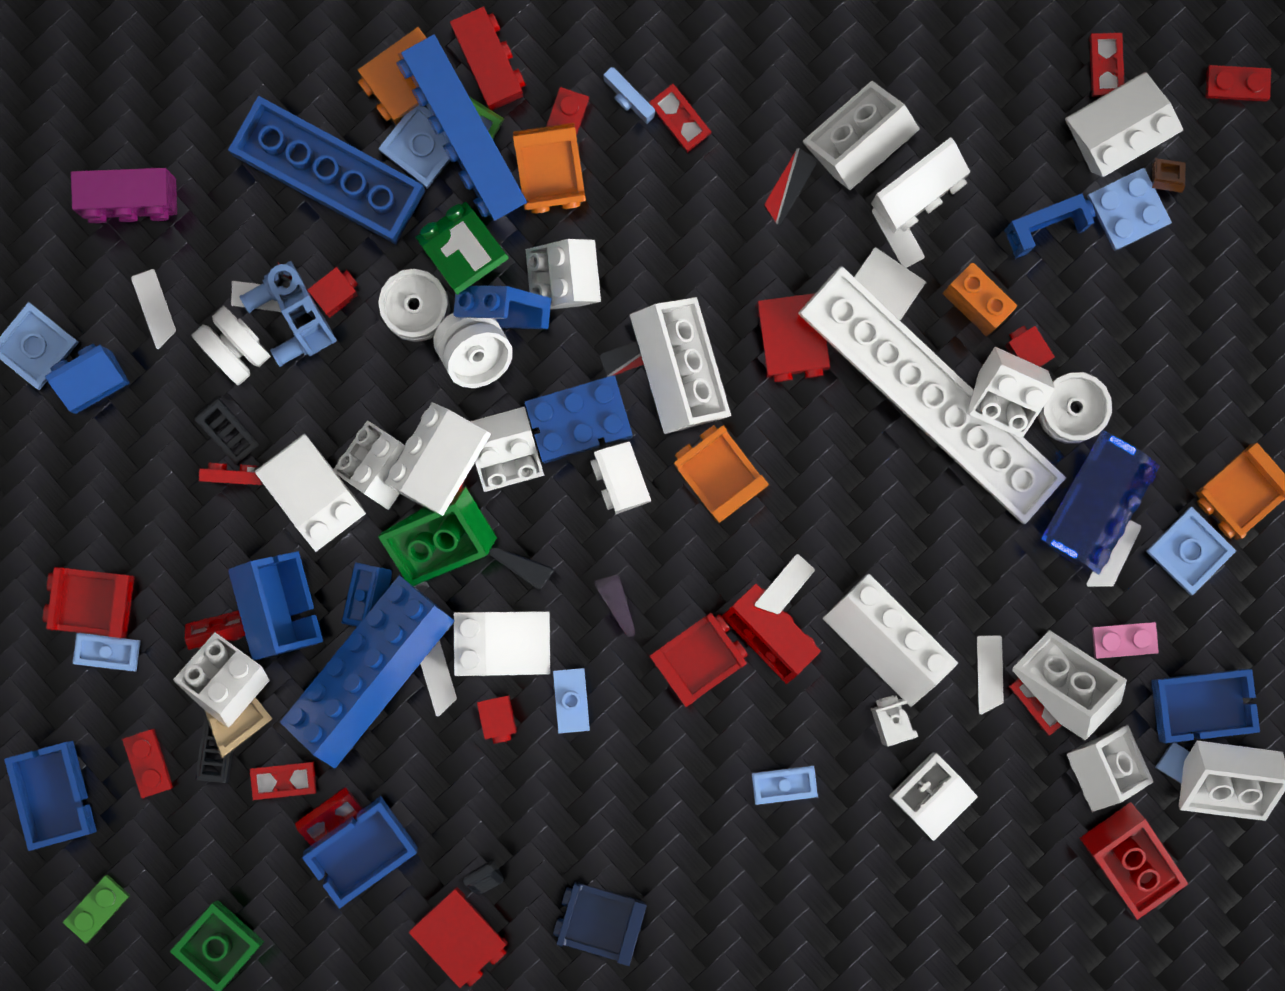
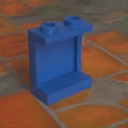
M1082 193L1012 221L1004 232L1015 259L1028 254L1036 246L1031 235L1032 232L1067 218L1073 219L1078 233L1084 232L1094 223L1095 210L1089 199L1085 200Z
M469 286L458 295L455 294L453 315L458 318H494L500 328L548 329L551 298L508 286Z

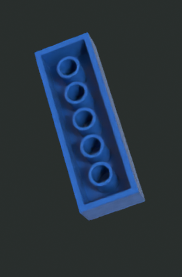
M435 34L399 53L398 56L401 60L396 62L404 78L411 77L416 88L412 90V93L420 107L426 105L432 116L427 119L435 134L439 135L442 133L447 143L443 145V148L451 162L457 161L462 171L458 175L465 188L474 190L477 199L473 200L480 215L484 216V218L488 216L489 219L495 221L526 204L527 201Z
M260 96L257 97L228 149L233 157L394 244H397L426 191L423 184Z
M399 575L280 723L314 756L336 768L455 620Z

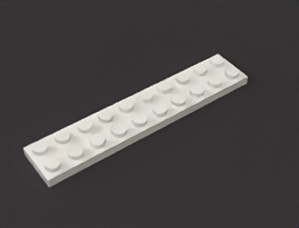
M840 266L798 312L809 325L1022 524H1026L1066 479L1024 437L1020 438L969 415L968 410L974 390L843 266Z

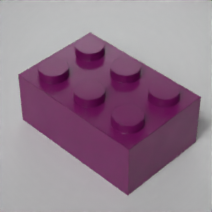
M166 168L71 172L72 209L82 218L88 219V223H105L107 218L119 217L120 222L138 221V216H150V220L164 221L169 220V215H177L176 178Z

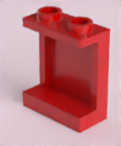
M815 293L757 302L767 369L766 376L767 378L774 377V382L793 380L792 375L805 373V378L819 377L824 375L823 370L830 368L827 340L798 314Z
M54 567L53 573H49L47 579V591H50L51 594L50 602L45 604L43 610V622L47 623L46 629L127 638L135 576Z
M709 613L650 655V658L685 707L692 704L700 696L747 664L744 658L748 656V653L738 640L732 643L726 634L730 628L720 614L714 617L712 613Z
M458 887L451 891L409 931V934L459 988L465 983L471 987L483 975L480 970L488 962L494 965L507 953L503 948L508 942L504 937L501 938L465 899V894Z

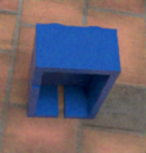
M615 375L525 401L533 431L540 430V433L534 436L543 464L599 448L598 439L604 438L606 445L633 438Z
M299 551L250 561L228 569L252 660L299 650L323 642L316 615L293 622L291 620L293 615L314 609Z
M1238 669L1151 680L1159 742L1173 743L1194 740V738L1207 739L1260 732L1257 704H1243V698H1256L1252 669Z
M73 741L4 759L28 851L97 832L90 804L83 805L82 800L87 799L88 795Z
M380 796L357 813V821L353 816L304 850L302 858L318 880L324 877L326 871L328 876L324 878L323 887L338 908H341L417 853V845Z

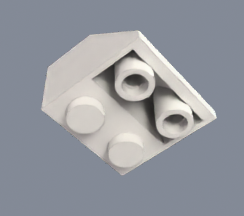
M565 239L525 249L529 291L551 298L550 309L579 307L601 302L595 240Z
M994 347L978 373L968 410L969 415L1023 438L1055 390L1049 371Z
M525 407L470 421L491 434L475 461L484 492L544 476Z
M367 420L362 429L356 434L349 448L340 457L333 470L339 477L389 510L400 493L384 483L389 476L391 467L398 461L405 449V445Z
M630 441L594 452L596 459L590 462L597 481L600 479L604 480L606 489L602 490L601 493L608 510L614 508L615 513L619 514L651 502Z
M216 632L173 679L206 712L228 728L270 681L261 665Z
M932 752L889 795L933 841L978 797L963 779L935 752Z

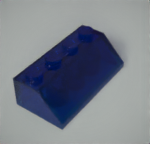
M1102 430L1041 540L1070 562L1099 575L1103 567L1108 563L1118 540L1125 533L1126 526L1133 513L1139 508L1141 499L1149 485L1154 481L1160 466L1145 453Z

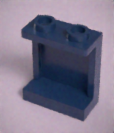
M576 881L574 882L573 889L566 887L562 906L567 907L564 919L558 917L553 936L559 937L557 945L576 948L617 960L619 964L630 966L647 902Z

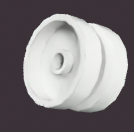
M418 269L400 271L390 277L381 289L378 301L380 315L388 328L401 339L412 342L431 339L438 325L450 314L449 297L440 281L427 271ZM416 299L419 300L420 305L418 309L411 310L408 304L410 302L415 303Z
M223 305L212 316L214 324L222 332L220 336L207 325L200 326L191 336L222 371L239 386L250 376L249 368L240 359L243 355L254 366L258 367L268 360L271 355L259 343L260 339L243 320L237 319Z
M452 313L438 325L433 336L434 348L453 382L462 387L477 388L499 379L508 369L512 360V346L494 318H458Z
M1084 372L1068 373L1053 381L1055 390L1038 414L1043 430L1053 439L1065 444L1080 443L1098 435L1107 426L1112 413V400L1106 386L1096 377ZM1073 402V406L1078 405L1080 411L1072 412L1070 408L1071 403Z

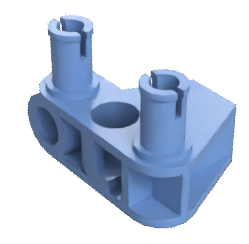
M291 260L285 264L275 266L268 274L264 275L263 284L239 296L249 313L272 299L278 301L281 312L294 333L293 338L270 350L280 367L303 353L312 356L337 341ZM282 275L292 276L288 288L278 287V282ZM305 313H308L314 319L302 327H299L295 320Z

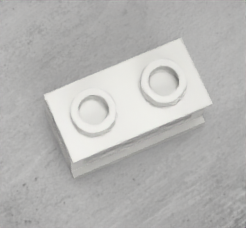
M892 695L876 701L877 707L871 708L883 745L891 746L918 737L916 730H912L907 713L901 708V705L907 704L906 700L898 699L897 696Z

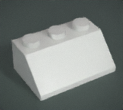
M1147 72L1138 75L1065 118L1090 171L1102 177L1183 131L1170 101Z
M871 81L806 137L803 143L836 180L851 190L920 129L905 104Z
M950 137L876 194L871 205L893 233L900 228L903 232L907 231L918 222L916 216L923 210H926L929 214L943 203L940 197L949 190L952 194H955L967 184L965 178L969 175L970 170L955 141Z
M432 402L430 407L423 413L421 422L414 434L407 440L405 449L398 461L391 467L389 476L384 484L408 499L443 516L491 434L451 410Z
M1196 741L1184 761L1179 799L1180 810L1266 821L1285 792V758L1283 752Z

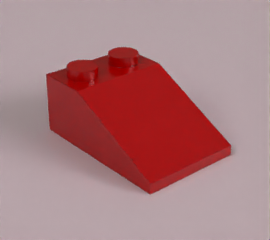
M1131 802L1080 837L1084 846L1137 920L1188 885V882L1146 819Z

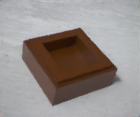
M1155 158L1152 166V188L1183 193L1186 163Z

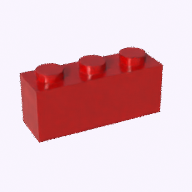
M483 6L450 21L451 28L487 107L493 111L523 97L521 88L526 86L519 69L513 71L509 63V59L513 58L507 42L503 41L500 43L496 32L500 30L494 14L488 15Z
M755 584L721 617L787 684L821 650L809 635L802 632L787 612L781 611L780 614H776L756 607L755 603L766 590Z

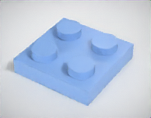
M418 105L401 119L378 150L428 189L449 163L450 159L443 148V145L447 143L442 133L436 135L427 119L432 116L430 111L426 107Z
M1145 168L1087 195L1114 251L1172 223L1155 188H1152V182Z
M28 302L0 336V360L32 386L40 390L47 382L45 375L52 372L50 368L56 363L65 360L79 342L33 304Z
M1189 507L1146 552L1189 595H1193L1236 550L1193 507Z

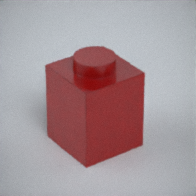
M337 267L307 289L329 318L359 296L354 289L359 284L348 270L341 273Z
M1024 325L1009 334L1011 341L1005 347L1010 354L1039 367L1055 358L1036 326L1027 330Z
M509 695L477 702L484 738H492L493 744L511 740L510 734L516 733L517 730Z

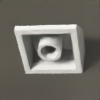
M1128 725L1091 740L1067 753L1071 768L1076 774L1083 790V795L1088 801L1092 812L1121 803L1154 782Z

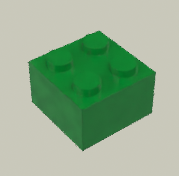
M217 900L209 906L170 952L212 990L221 991L265 941Z

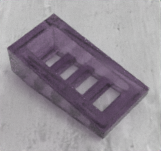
M615 575L594 581L596 588L623 632L628 637L634 636L635 629L620 577Z

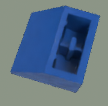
M95 344L81 349L78 352L79 357L70 362L66 359L56 363L50 368L52 372L45 375L48 383L67 409L75 414L130 384L113 352L101 345L96 347Z

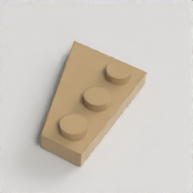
M256 697L229 728L205 711L221 759L272 720Z

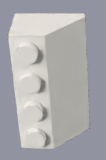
M697 297L654 304L630 314L664 434L730 417V409Z
M866 574L822 618L903 700L907 701L910 707L932 690L958 664L870 574Z

